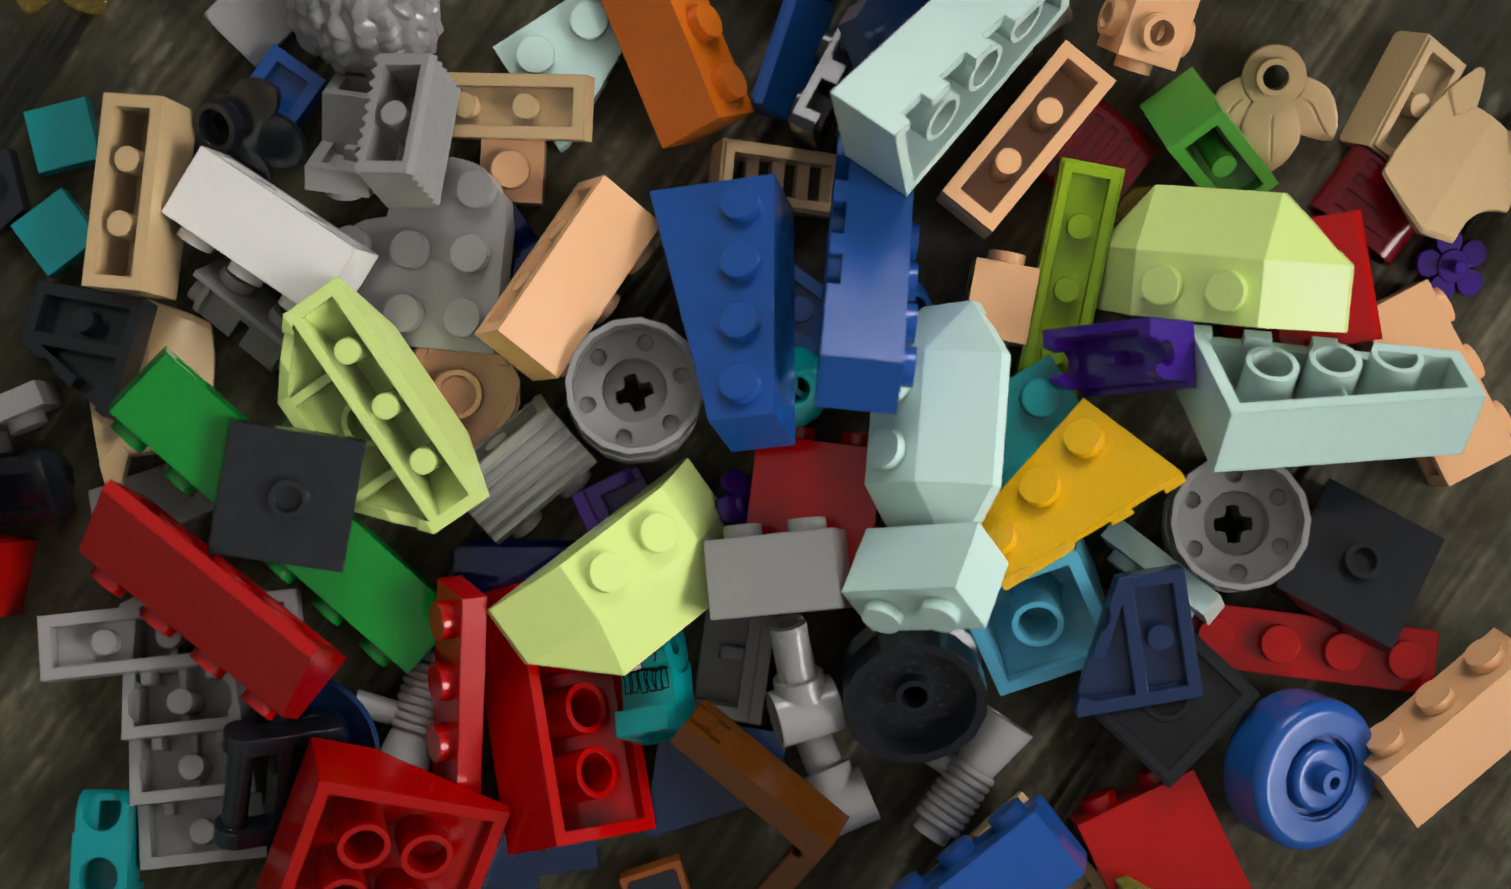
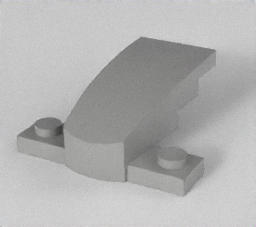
M294 588L267 591L269 595L304 622L302 593L300 590ZM135 597L120 603L119 608L37 616L41 682L52 683L122 675L121 740L129 741L130 806H137L140 871L267 857L271 845L229 851L218 847L213 842L214 821L216 817L222 814L228 756L222 750L223 729L226 724L235 720H249L258 723L256 711L240 697L246 687L228 672L222 679H218L197 664L190 657V653L196 646L178 632L172 638H168L149 625L139 615L145 605ZM263 756L254 758L248 816L261 815L264 811L266 776Z

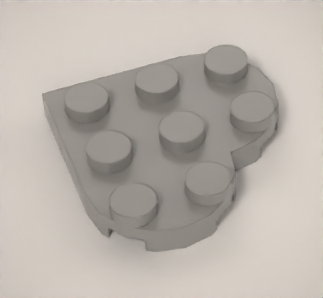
M448 157L438 207H389L386 217L365 219L354 226L346 225L339 229L379 255L357 293L396 326L410 348L499 355L475 336L474 333L510 282L515 235L513 203L510 197L504 194L498 179L491 175L486 168L470 161Z

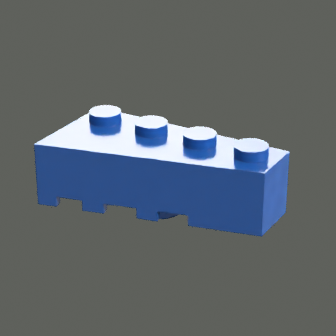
M838 136L826 240L815 407L896 414L900 387L913 388L917 361V347L905 346V343L914 344L918 316V304L908 303V301L915 302L919 263L915 262L918 251L920 224L912 223L914 189L906 197L847 157L844 153L841 136Z
M775 174L649 191L708 421L731 452L795 445L794 210Z
M1038 792L1025 803H1022L1018 797L1008 801L988 819V823L991 826L974 840H971L967 834L957 838L937 856V860L940 863L938 866L922 877L917 871L911 872L898 881L891 889H1066L1085 874L1087 852Z

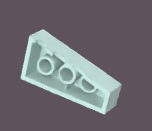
M930 0L830 92L845 155L907 197L1069 7V0Z
M1194 324L1196 388L1175 390L1213 473L1463 454L1487 396L1460 351L1374 342L1371 352L1355 351L1344 344L1338 343L1337 338L1312 336L1309 346L1272 342L1271 332L1244 329L1242 339L1212 336V326Z

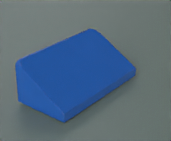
M783 0L751 96L754 113L787 123L790 109L799 90L807 86L816 69V66L813 65L814 58L834 15V7L827 0Z

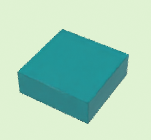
M81 97L23 112L39 174L49 176L95 164L99 129L90 99Z
M58 189L10 225L48 277L56 278L85 256L89 218L66 189Z

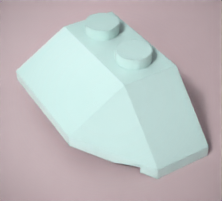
M968 300L922 307L917 316L914 344L905 343V346L917 347L913 388L900 387L896 414L870 412L864 485L886 527L980 522L981 524L1001 489L1011 355L996 328L985 316L986 311L980 302Z

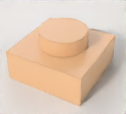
M481 140L480 166L486 168L491 175L498 179L504 194L510 197L513 205L544 207L547 143L545 141Z

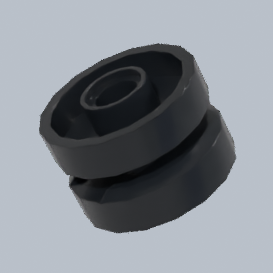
M857 615L850 622L840 642L844 719L855 740L874 755L899 763L931 762L956 753L972 740L987 715V686L985 674L981 667V653L970 629H955L952 632L909 630L886 634L872 631L863 622L861 616Z

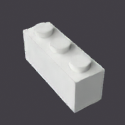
M200 146L161 211L181 225L177 235L185 242L208 254H211L215 248L231 259L227 269L235 276L258 288H261L265 282L280 292L282 295L278 300V304L287 311L335 277H340L357 292L379 257L378 254L230 155L204 146Z

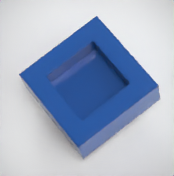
M275 43L250 76L264 78L280 88L281 102L278 113L292 119L299 127L302 126L322 98V92L329 83Z

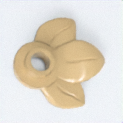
M1273 43L1257 48L1246 59L1241 76L1221 85L1214 94L1270 171L1277 169L1291 156L1299 143L1300 135L1316 140L1331 141L1334 139L1337 131L1338 113L1335 99L1330 89L1323 83L1308 77L1306 65L1302 57L1294 49L1284 44ZM1272 65H1281L1286 70V80L1277 88H1269L1263 82L1264 72Z

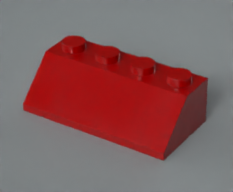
M110 479L101 490L79 549L82 555L96 565L89 575L117 597L121 598L128 591L142 602L145 607L139 615L161 634L172 638L178 632L196 647L190 653V657L218 679H222L228 672L243 684L246 689L240 697L259 714L271 721L277 713L282 717L298 719L347 657L221 555L207 553L208 545L153 500Z
M521 583L484 593L487 596V609ZM487 613L484 704L500 803L509 807L511 813L504 829L508 855L656 829L643 745L616 738L615 712L623 711L621 676L524 664Z

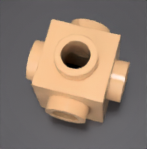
M1106 0L1098 16L1097 30L1100 36L1097 45L1116 53L1113 65L1122 69L1150 76L1153 65L1176 72L1180 58H1183L1189 52L1193 44L1196 31L1193 20L1200 0Z

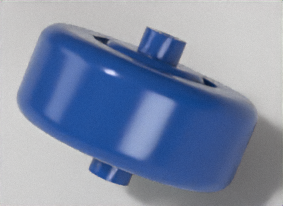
M1302 688L1280 690L1257 702L1248 710L1236 726L1228 743L1224 758V790L1229 806L1237 819L1252 832L1286 848L1295 850H1311L1323 847L1345 834L1364 811L1375 783L1374 777L1363 764L1372 754L1366 746L1371 739L1372 733L1363 717L1355 709L1339 700Z

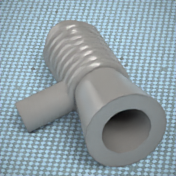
M432 649L408 674L406 673L403 676L402 681L404 683L400 684L401 692L397 694L399 700L360 689L356 696L367 709L372 720L392 726L380 751L430 772L431 758L426 744V731L428 725L434 721V700L431 697L427 679L428 668L431 663H435V650Z
M987 705V715L972 740L960 748L957 754L954 753L925 763L940 773L941 776H937L935 779L936 783H933L931 790L927 791V798L921 800L922 805L917 806L916 811L919 816L913 826L930 840L943 847L946 846L951 837L959 838L961 835L960 831L965 829V824L971 820L970 816L975 814V809H978L980 802L985 799L984 794H988L990 791L989 787H993L995 784L993 778L1033 736L1018 724Z

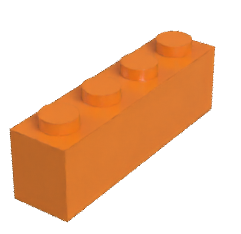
M601 0L662 149L700 142L755 112L747 94L746 79L742 71L734 63L722 34L721 19L717 11L710 5L709 0Z

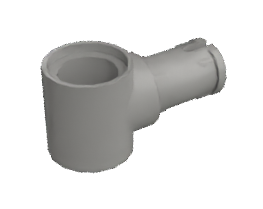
M786 614L773 618L767 623L777 674L773 678L775 690L768 691L765 695L769 718L780 746L786 748L845 730L846 721L838 689L831 675H824L823 668L815 665L806 619L801 614Z
M832 734L795 745L808 775L803 779L850 817L839 836L881 819L859 765L852 767L849 759H842Z

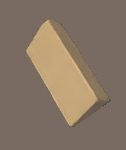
M1396 32L1342 130L1339 139L1350 148L1353 145L1362 146L1387 163L1393 151L1417 121L1444 93L1459 81L1467 65L1428 33Z

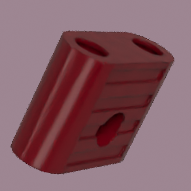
M1101 99L1038 177L1053 188L1060 156L1124 168L1126 170L1120 193L1121 197L1161 146L1104 99Z
M1353 145L1307 205V208L1315 217L1361 210L1369 258L1382 266L1388 267L1415 231L1382 175V170L1386 163L1368 149L1359 145Z

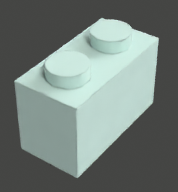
M980 522L866 528L841 593L872 631L893 634L898 631L909 630L952 632L955 629H986L1009 562Z

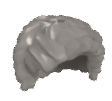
M440 0L285 1L287 9L286 26L295 33L300 47L314 57L320 56L326 64H331L334 71L338 74H345L349 71L350 73H363L367 77L373 78L375 76L371 70L377 66L373 59L380 53L435 54L438 37L444 32V27L441 23Z

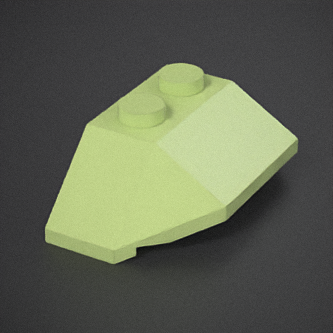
M1156 184L1112 231L1096 309L1133 316L1254 328L1346 333L1348 332L1354 265L1341 251L1337 250L1323 231L1288 193Z
M340 277L333 278L283 314L282 333H284L280 356L278 405L294 428L361 438L366 441L354 512L392 523L416 527L417 530L435 534L490 497L468 431L396 326Z
M689 458L682 459L487 609L488 615L524 664L625 676L709 608L703 541L724 539V524L721 522L715 508L716 496Z

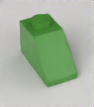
M1193 66L1139 105L1167 150L1198 187L1268 192L1279 184L1265 162Z

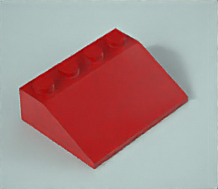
M310 737L256 889H481L511 813L509 807L503 803L375 748Z

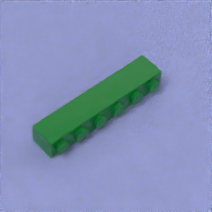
M166 345L110 402L109 412L117 418L111 425V428L137 452L142 453L149 446L166 461L168 465L162 470V473L184 494L192 498L200 491L215 504L229 419H249ZM354 513L343 572L263 561L286 583L291 584L298 577L316 594L310 599V602L331 623L339 627L344 620H347L364 635L358 641V644L373 660L384 668L393 661L408 674L435 646V638L432 635L429 624V609L431 603L436 601L437 588Z

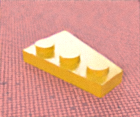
M1083 398L998 492L981 523L987 534L1009 562L1001 588L1005 591L1011 589L1075 550L1074 547L1077 541L1108 522H1111L1113 526L1134 514L1133 507L1159 491L1164 490L1167 494L1187 482L1182 471Z

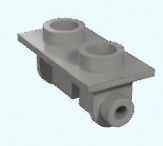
M226 256L195 270L193 276L198 280L187 294V297L194 302L193 310L202 315L228 337L235 334L241 323L244 322L250 328L239 343V346L271 373L279 371L284 333H282V317L287 312L278 304L279 299L263 286L261 288L255 287L231 273L227 269L231 260Z

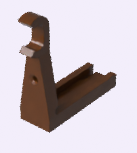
M706 698L670 740L671 744L792 843L790 848L755 889H794L833 846L850 818Z

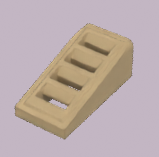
M722 138L713 144L708 183L732 180L734 160L743 161L741 178L758 176L759 163H768V174H775L783 189L785 165L795 166L792 198L787 197L794 210V216L829 219L836 154ZM810 168H821L818 201L807 200Z

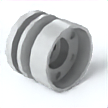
M643 317L610 321L590 332L573 352L565 378L567 403L571 419L584 443L605 459L629 466L656 463L678 451L694 431L702 403L700 386L688 341L667 324ZM636 382L640 391L650 390L652 392L651 395L645 398L644 410L634 412L630 403H618L617 400L625 396V385Z
M1207 460L1184 477L1187 482L1170 491L1165 499L1159 526L1165 553L1215 591L1234 593L1271 585L1293 570L1308 545L1311 515L1306 495L1291 473L1285 468L1213 473ZM1226 509H1231L1232 519L1242 520L1244 525L1243 532L1233 535L1232 543L1227 542L1225 532L1215 531L1214 520L1224 517Z

